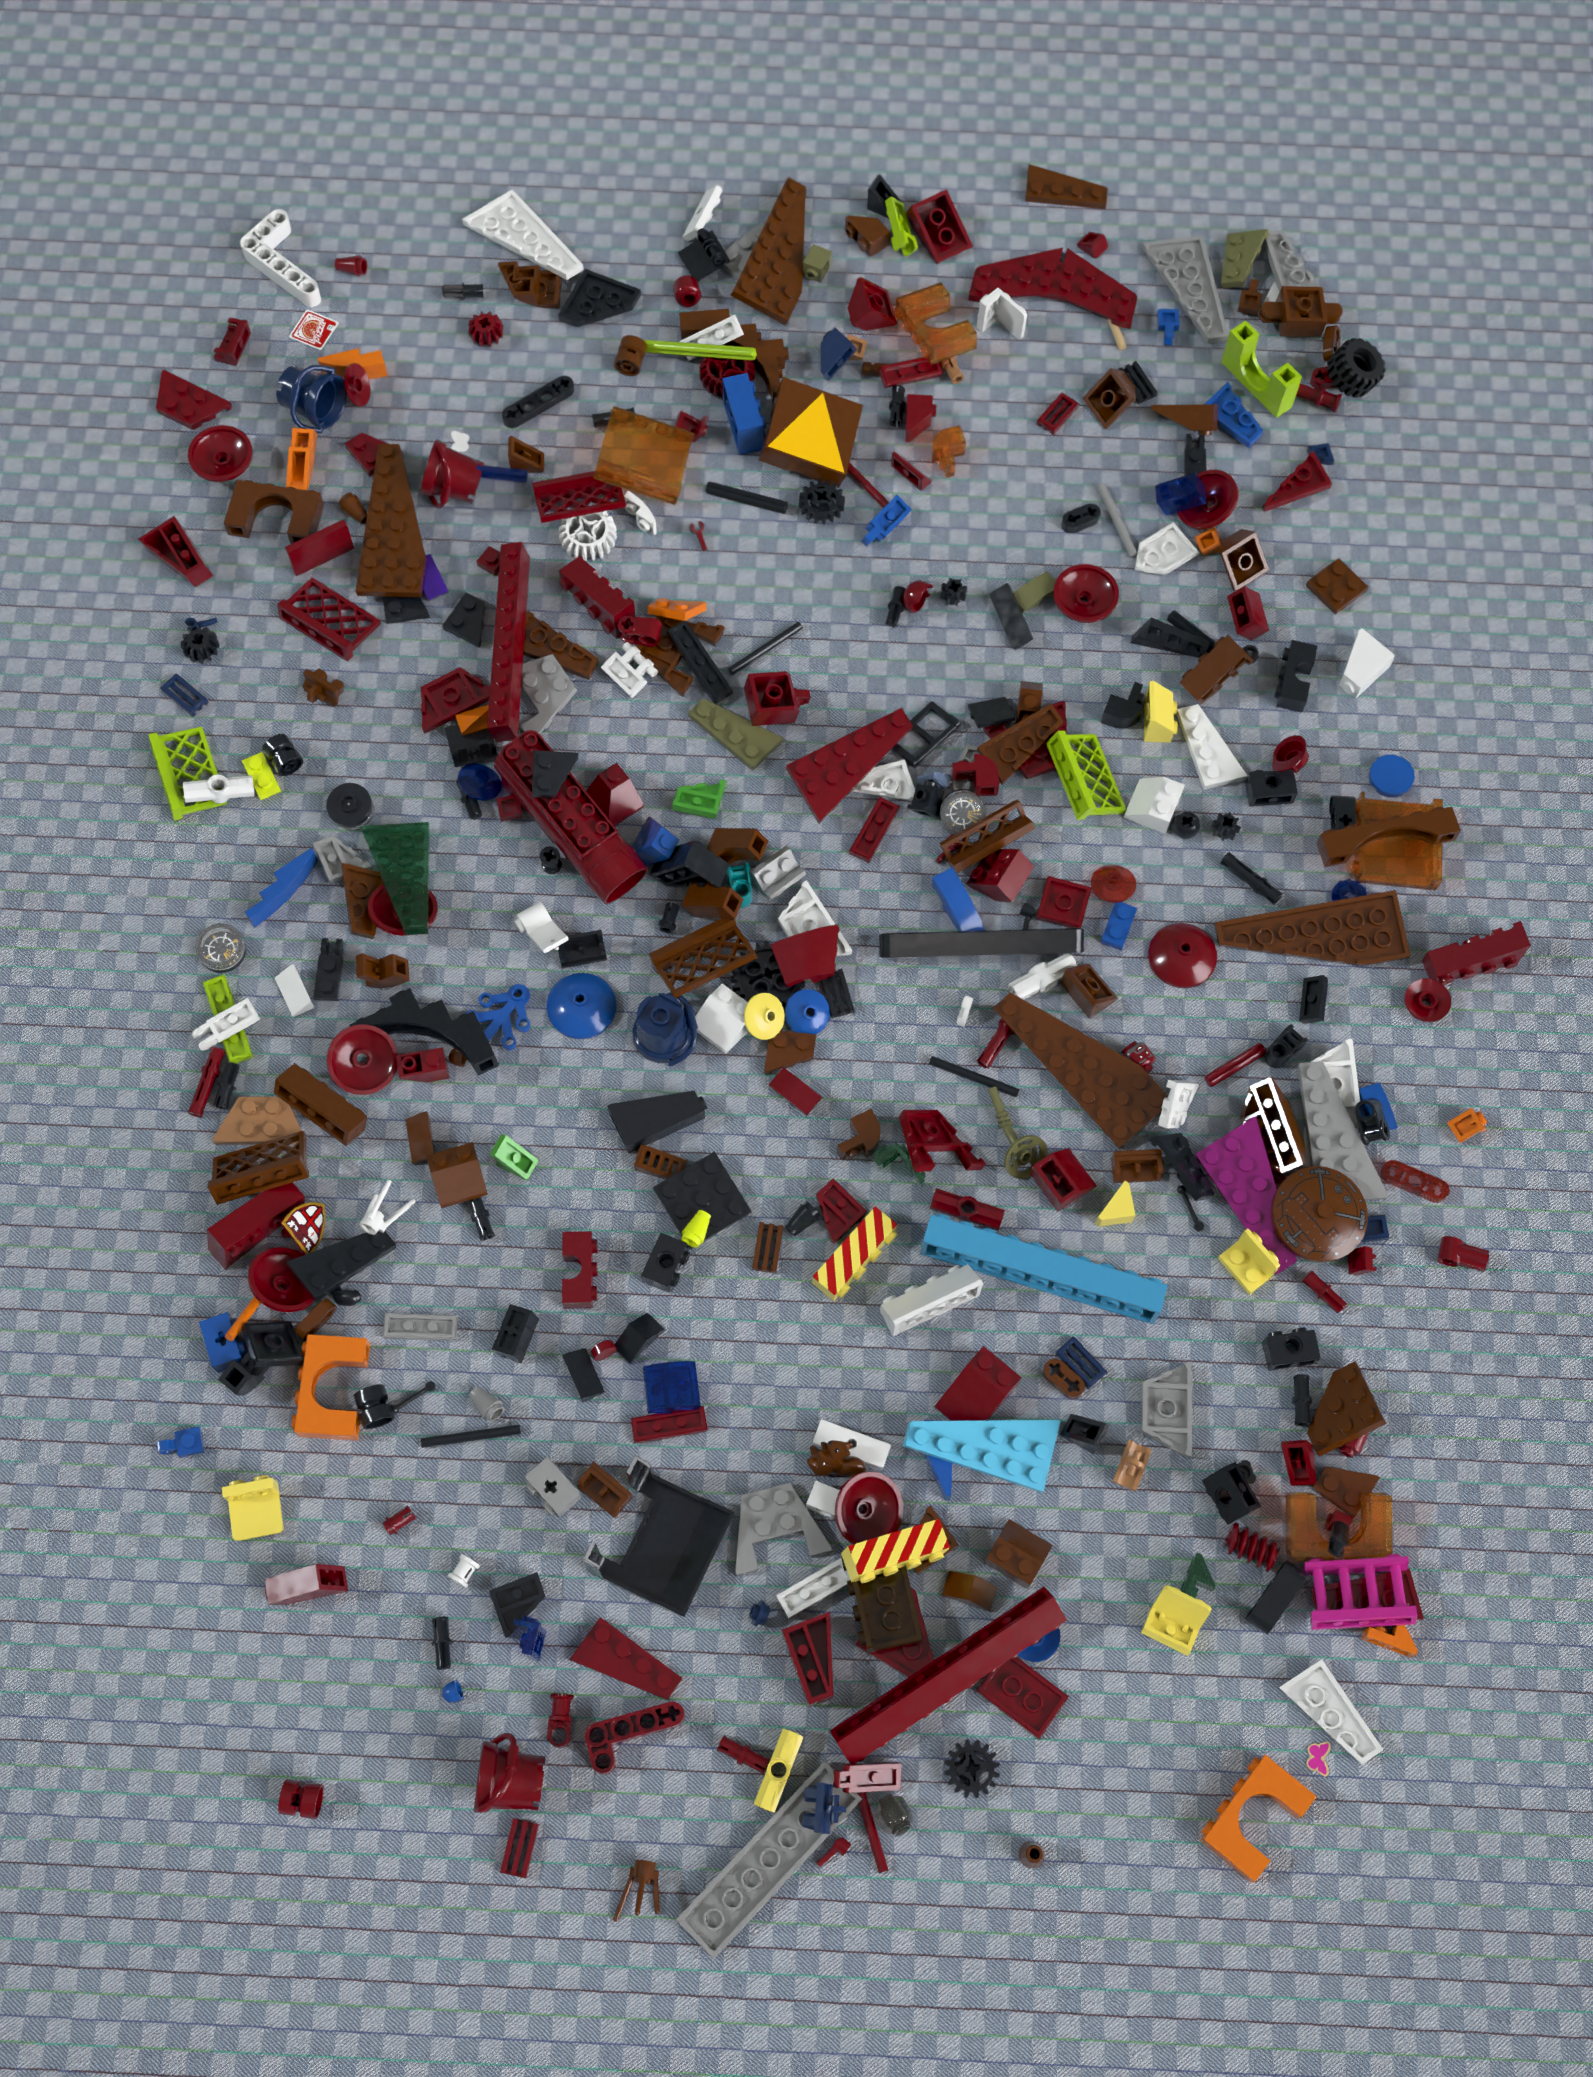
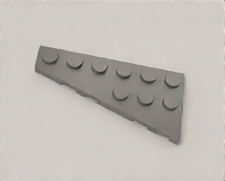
M1203 235L1143 242V251L1206 343L1227 341L1229 335Z

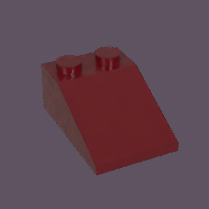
M947 189L910 206L906 211L914 232L936 264L973 247Z
M982 1346L934 1407L950 1421H988L1018 1386L1022 1377L986 1347Z

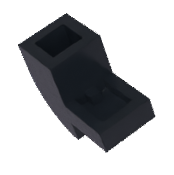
M1134 682L1128 700L1111 694L1103 712L1101 723L1119 729L1135 725L1140 720L1144 705H1141L1144 694L1141 693L1143 684Z
M248 1351L241 1361L233 1360L218 1380L235 1395L243 1396L251 1392L265 1378L263 1375L269 1367H254Z

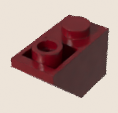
M443 1047L396 1055L400 1079L425 1083L450 1079L447 1057Z

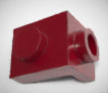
M680 411L672 432L695 443L700 436H705L708 430V425H706L708 417L704 415L699 420Z

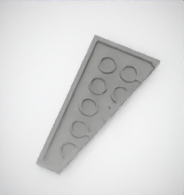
M1323 1061L1299 1063L1297 1066L1311 1167H1328L1346 1175L1359 1188L1364 1200L1389 1198Z

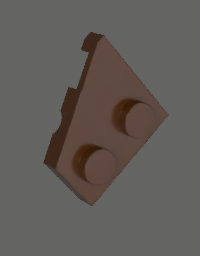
M780 1031L775 1037L768 1039L764 1074L769 1075L772 1074V1071L783 1067L787 1069L797 1063L813 1060L816 1035Z
M1325 1467L1317 1478L1316 1484H1313L1311 1489L1354 1518L1380 1477L1372 1474Z

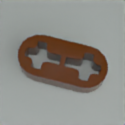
M1338 325L1327 326L1325 329L1322 350L1325 362H1328L1331 355L1340 346V329Z
M328 1298L324 1299L300 1322L295 1333L306 1341L308 1334L314 1335L333 1316L337 1306Z
M1050 1359L1046 1362L1043 1368L1045 1379L1066 1398H1079L1085 1387L1083 1380L1059 1359ZM1049 1366L1053 1368L1055 1366H1058L1060 1368L1058 1373L1063 1378L1059 1377L1057 1374H1054L1053 1376L1050 1375L1049 1372L1051 1369L1049 1368ZM1066 1379L1070 1384L1076 1382L1078 1384V1392L1074 1390L1069 1392V1385L1064 1380Z

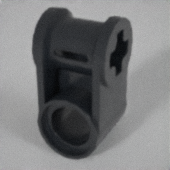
M1331 796L1329 803L1331 829H1335V831L1341 830L1356 823L1355 797Z
M1292 1024L1283 1030L1265 1053V1062L1272 1068L1283 1066L1309 1041L1307 1037L1303 1038L1296 1032ZM1273 1051L1279 1052L1282 1057L1276 1056Z
M1372 1097L1358 1102L1354 1112L1363 1144L1370 1145L1372 1141L1381 1139L1384 1141L1389 1140L1390 1131L1380 1101ZM1365 1104H1369L1372 1107V1115H1368L1365 1112Z

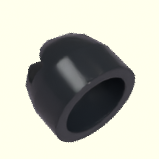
M1253 645L1243 647L1247 654L1248 651H1252V659L1254 660L1252 663L1256 662L1259 657L1258 649Z

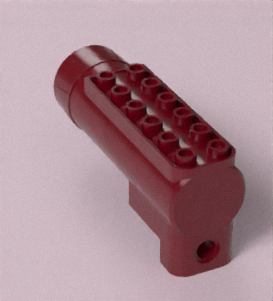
M533 730L523 732L506 744L494 761V768L501 776L503 788L509 795H514L534 821L542 826L585 880V883L605 905L618 900L645 877L648 868L632 846L618 833L616 827L571 772L562 784L561 790L555 799L532 798L534 750H553L538 732Z

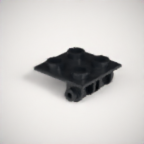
M704 228L697 231L698 239L678 252L690 275L698 282L730 262L712 230L708 232Z
M459 725L445 728L454 767L498 756L494 738L487 728L463 736Z

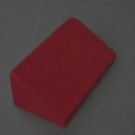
M895 451L892 452L891 466L919 490L922 491L931 483V480L903 456Z

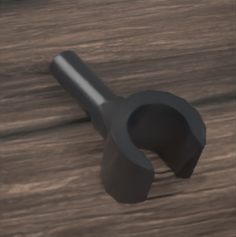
M1024 903L1019 913L1025 917L1022 930L1028 929L1034 914V907Z

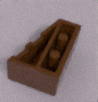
M1229 635L1218 639L1214 644L1215 648L1209 654H1203L1198 660L1199 664L1193 669L1187 670L1179 682L1200 704H1203L1223 687L1222 684L1230 676L1232 678L1237 676L1238 672L1236 670L1244 663L1250 665L1254 661Z

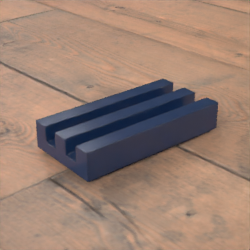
M177 673L160 688L165 695L192 717L196 715L195 712L197 710L200 711L203 704L207 705L209 703L206 697ZM177 681L192 695H194L199 701H194L190 696H188L184 691H182L178 686H176L174 682ZM169 687L172 688V689H173L175 692H177L181 697H183L187 702H189V703L192 705V707H190L189 705H187L183 700H181L177 695H175V694H174L172 691H170L168 688H169Z
M1074 1336L1055 1353L1063 1363L1083 1380L1088 1390L1107 1374V1371ZM1071 1345L1099 1372L1097 1375L1070 1348ZM1064 1351H1066L1070 1355V1357L1086 1372V1374L1092 1379L1091 1381L1063 1353Z

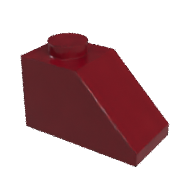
M907 395L905 442L912 441L931 426L932 417H936L937 404H933V395Z

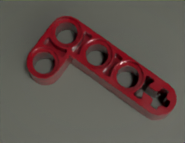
M667 1702L589 1725L585 1732V1740L593 1769L601 1775H608L615 1769L616 1758L612 1745L680 1726L685 1719L683 1707L677 1702ZM674 1708L676 1712L680 1711V1714L676 1716V1721H672L671 1718L662 1719L665 1724L660 1726V1719L656 1712L661 1711V1715L665 1716L670 1714L669 1709ZM645 1715H652L655 1718V1724L650 1729H645L641 1726V1720ZM620 1722H627L630 1725L629 1732L624 1736L616 1733V1726ZM595 1729H602L604 1731V1739L599 1743L591 1741V1733ZM601 1755H608L611 1759V1763L606 1769H599L597 1767V1759Z

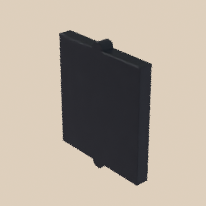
M1006 697L968 704L971 719L974 720L977 728L1015 721L1012 706L1009 705Z

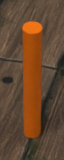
M255 1296L225 1334L227 1340L233 1341L243 1325L247 1323L261 1304Z

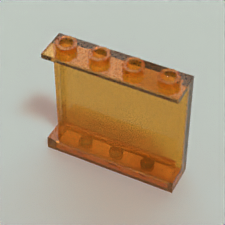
M613 406L593 478L675 505L681 492V482L695 433Z
M1361 791L1358 799H1356L1355 825H1365L1372 820L1384 821L1397 815L1404 817L1416 811L1428 812L1436 807H1443V799H1433L1430 805L1367 799L1365 798V792ZM1389 837L1373 841L1355 853V860L1352 861L1351 874H1355L1354 883L1436 891L1442 882V843L1432 845L1410 837Z

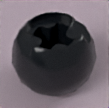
M1191 811L1179 812L1172 820V830L1179 838L1190 839L1199 832L1200 820Z

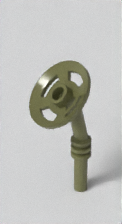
M997 1087L989 1088L988 1093L997 1113L995 1117L999 1119L997 1123L1000 1124L999 1128L1003 1129L1011 1145L1005 1156V1168L1014 1178H1028L1031 1176L1032 1166L1047 1157V1145L1043 1139L1036 1135H1026L1018 1139L1011 1126L1013 1122L1009 1121L1011 1117L1007 1116L1009 1112L1004 1108ZM1030 1140L1029 1143L1021 1144L1023 1141ZM1036 1145H1039V1156H1038V1158H1036V1155H1037ZM1028 1163L1032 1165L1028 1169L1018 1171L1019 1166Z

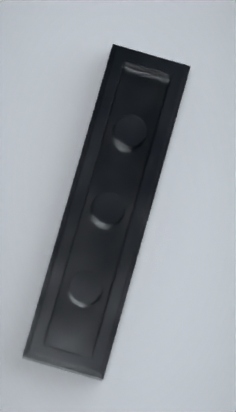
M683 621L667 630V635L714 704L733 694L732 688L687 621Z

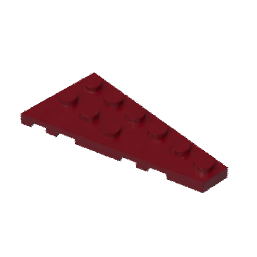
M902 708L786 765L785 769L818 824L911 731L913 725Z

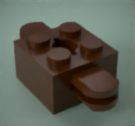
M1282 286L1275 302L1263 303L1259 312V318L1263 323H1278L1280 336L1321 337L1326 324L1338 323L1343 309L1339 303H1325L1323 287Z

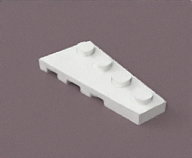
M1199 704L1177 709L1176 715L1203 789L1206 790L1246 780L1247 774Z

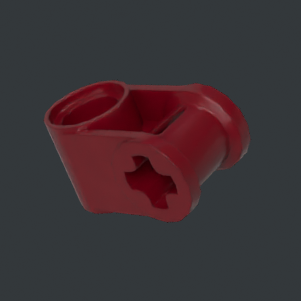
M624 616L619 619L618 629L621 632V639L624 643L629 642L630 644L647 647L658 645L662 628L661 621L652 617Z

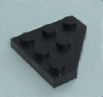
M585 269L558 314V319L569 325L581 327L632 311L641 296V289Z

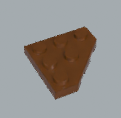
M1356 1361L1333 1372L1307 1431L1314 1450L1319 1457L1387 1424Z

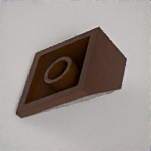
M1110 368L1082 399L1102 426L1108 429L1136 400L1135 386L1124 371Z
M1240 529L1224 539L1220 556L1233 591H1237L1269 571L1256 532Z

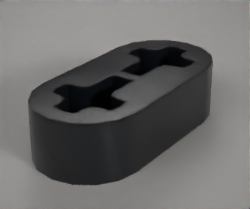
M1086 504L1066 512L1062 518V529L1067 533H1076L1094 526L1099 521L1100 508L1095 504Z

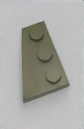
M1268 229L1227 234L1221 278L1223 289L1244 285L1253 267L1252 263L1256 255H1259L1263 241L1269 236Z

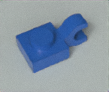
M1158 309L1157 311L1158 331H1164V345L1172 346L1174 331H1179V309Z
M200 1427L174 1432L175 1439L157 1442L158 1452L161 1455L177 1451L178 1457L182 1458L205 1453Z

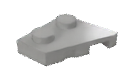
M335 836L313 842V849L330 884L343 880L342 863L371 870V864L368 861L364 862L356 856L355 851L350 847L344 846L343 842Z

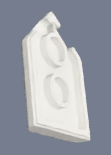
M1173 522L1139 543L1135 570L1166 575L1199 555L1200 552Z

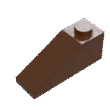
M1218 404L1151 405L1153 411L1192 431H1198V435H1211V431L1218 429Z

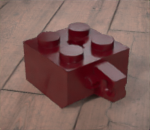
M786 671L748 674L744 685L752 726L795 723L799 714L798 708L800 705L808 704L811 698L809 690L793 688L791 675Z

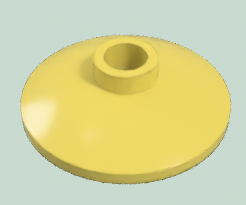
M759 993L748 1001L744 1010V1022L749 1033L757 1039L767 1040L775 1037L780 1032L784 1024V1009L777 997L770 993Z

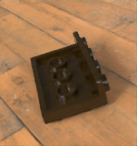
M841 1556L844 1571H847L844 1560ZM906 1566L898 1568V1572L889 1576H884L883 1573L875 1575V1579L866 1583H861L860 1580L855 1582L847 1581L849 1595L855 1596L856 1605L852 1606L855 1622L860 1621L862 1631H858L861 1647L866 1646L867 1653L923 1641Z

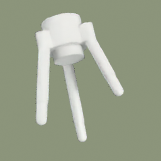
M387 1180L379 1196L378 1194L373 1196L366 1214L359 1224L369 1234L375 1235L378 1231L384 1233L392 1222L415 1203V1200L412 1199L384 1222V1215L378 1211V1208L391 1185V1180Z

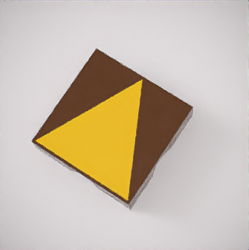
M783 377L776 392L770 415V427L764 438L759 461L787 471L801 473L816 481L821 479L822 483L829 480V485L832 486L836 483L837 488H839L847 474L863 405Z

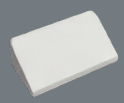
M294 964L275 977L292 1017L314 1008Z

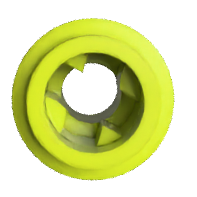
M698 1210L697 1214L682 1231L683 1236L681 1240L694 1248H698L700 1244H703L711 1215L703 1210Z

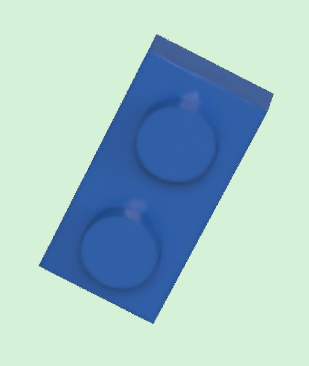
M1116 900L1100 943L1122 951L1137 907Z

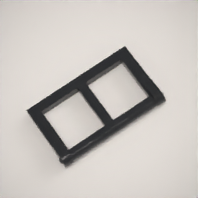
M931 701L910 720L913 725L912 730L930 745L916 757H913L899 744L893 747L892 750L905 759V762L915 768L950 734L958 729L961 723L935 702ZM931 711L950 725L936 739L917 725Z

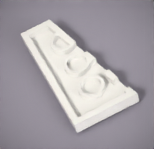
M1322 1659L1279 1687L1360 1764L1365 1763L1383 1751V1748Z

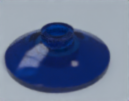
M468 764L459 771L457 777L461 790L476 800H492L499 795L502 788V782L498 774L493 769L482 764Z

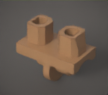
M1128 1440L1112 1482L1136 1492L1152 1449Z

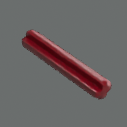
M1257 1043L1208 1073L1204 1078L1206 1083L1210 1087L1217 1085L1264 1056L1267 1052L1266 1048L1262 1043Z

